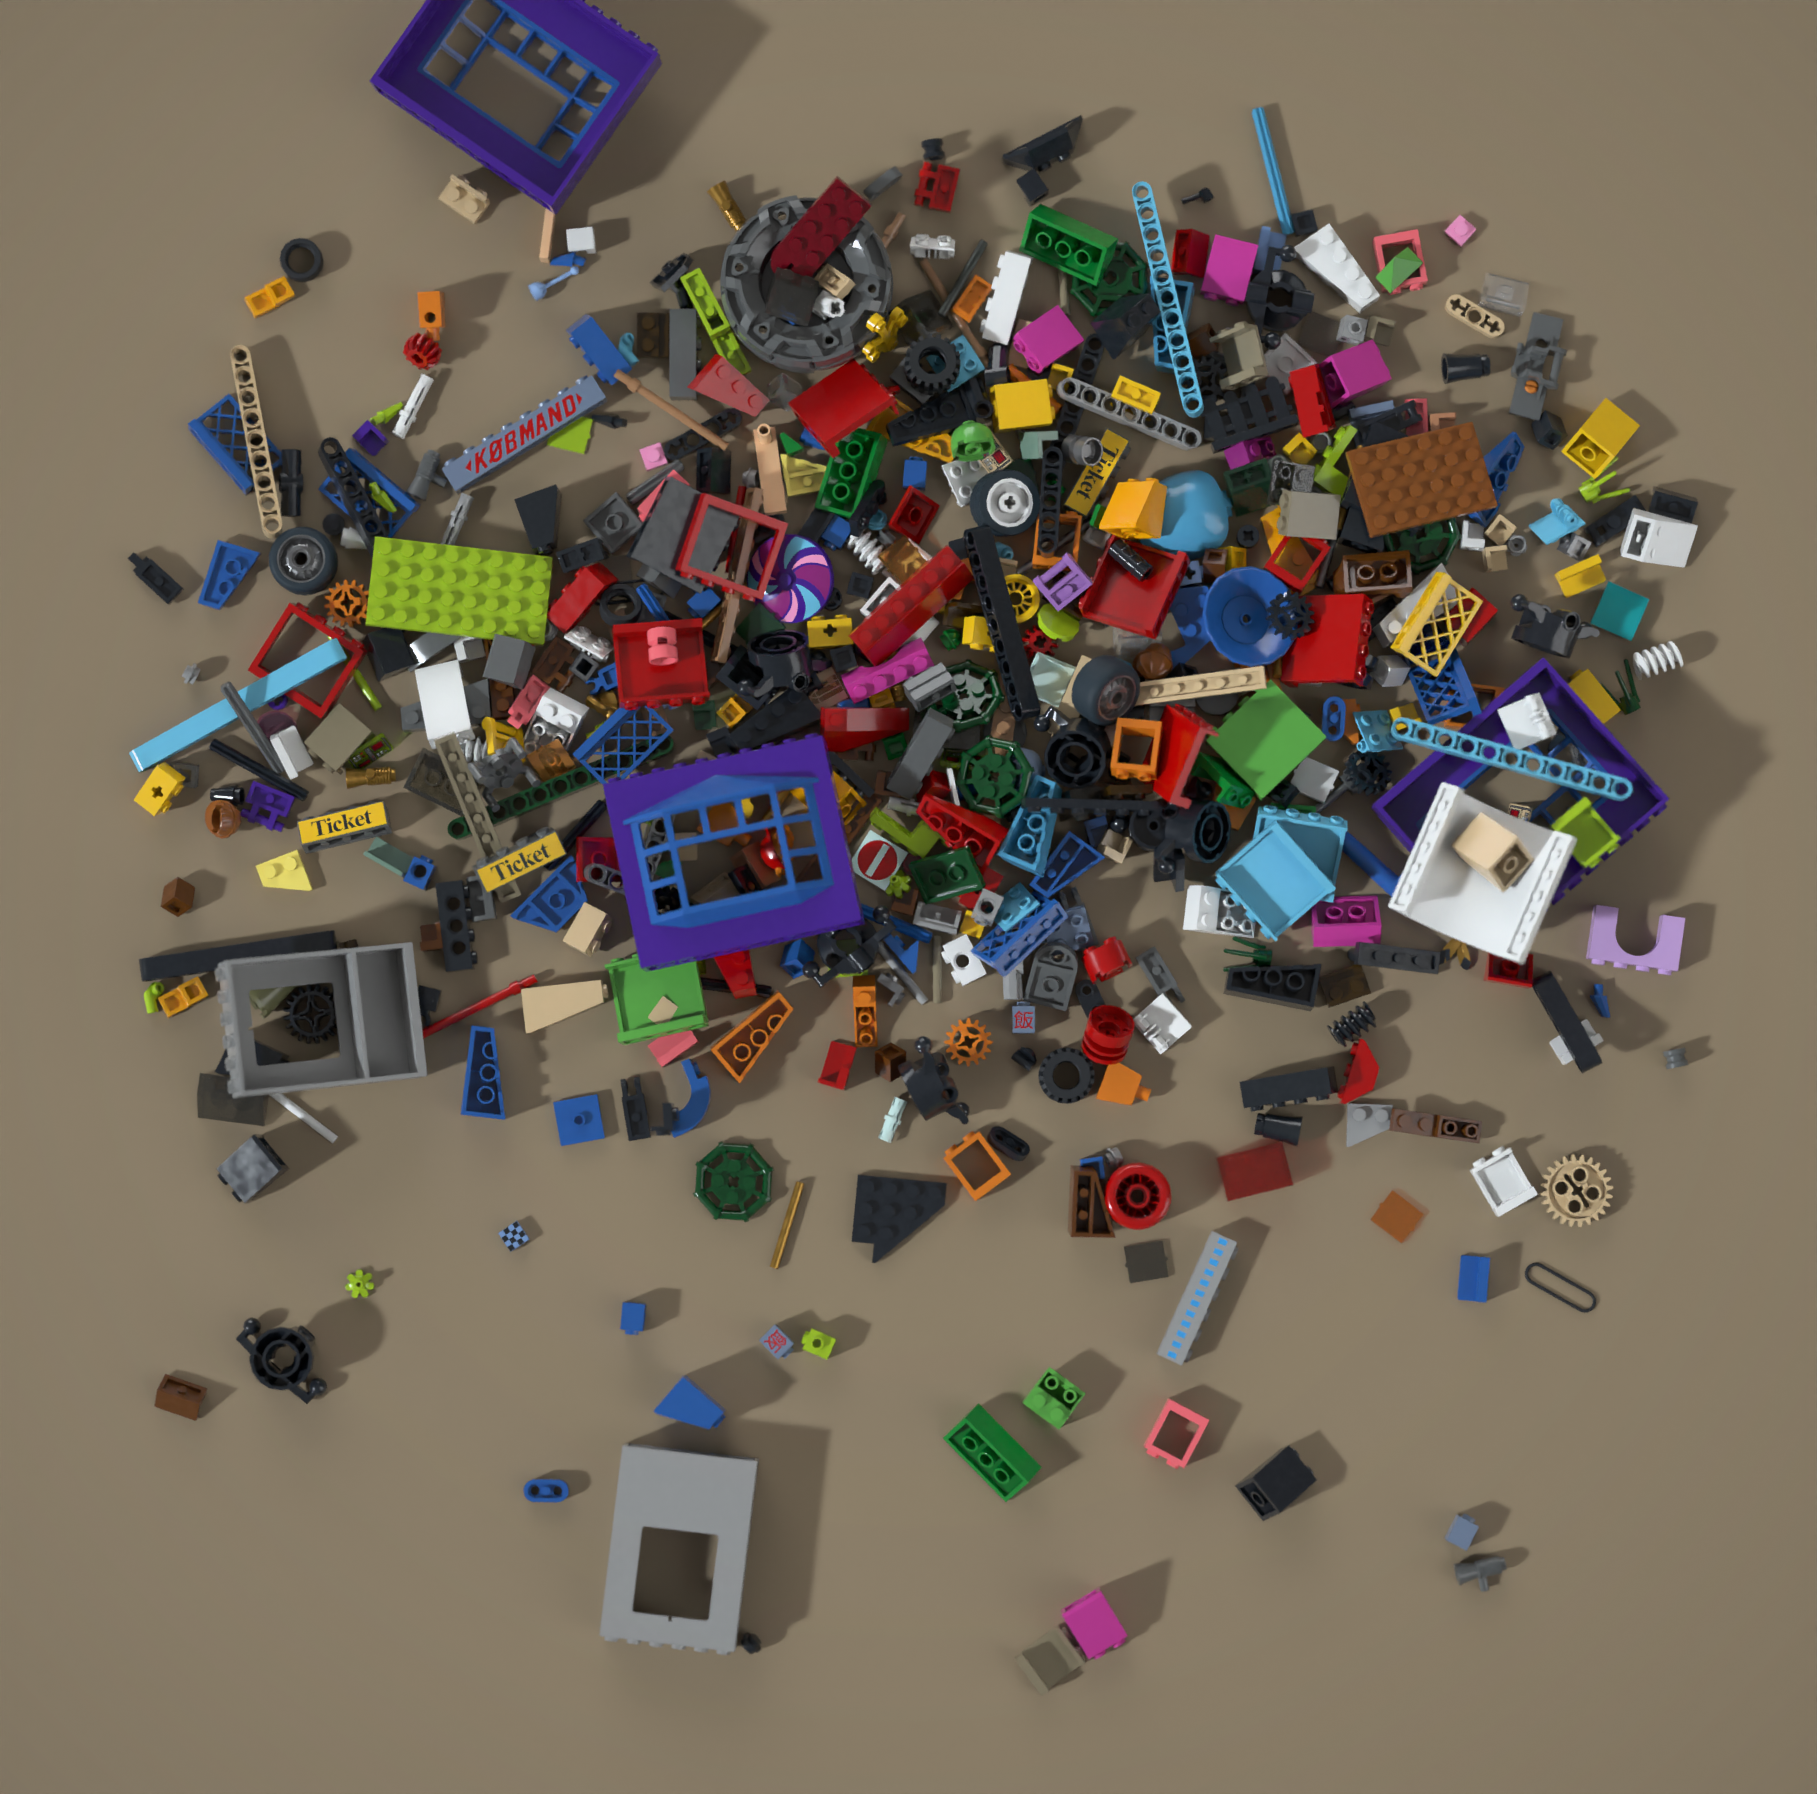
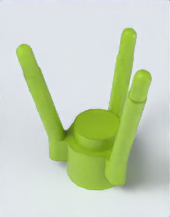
M1617 456L1612 459L1600 475L1618 460ZM1616 471L1611 472L1597 482L1594 481L1593 477H1590L1581 483L1582 486L1578 487L1585 502L1592 501L1593 504L1603 499L1630 492L1631 489L1625 488L1598 496L1601 493L1599 486L1617 474Z

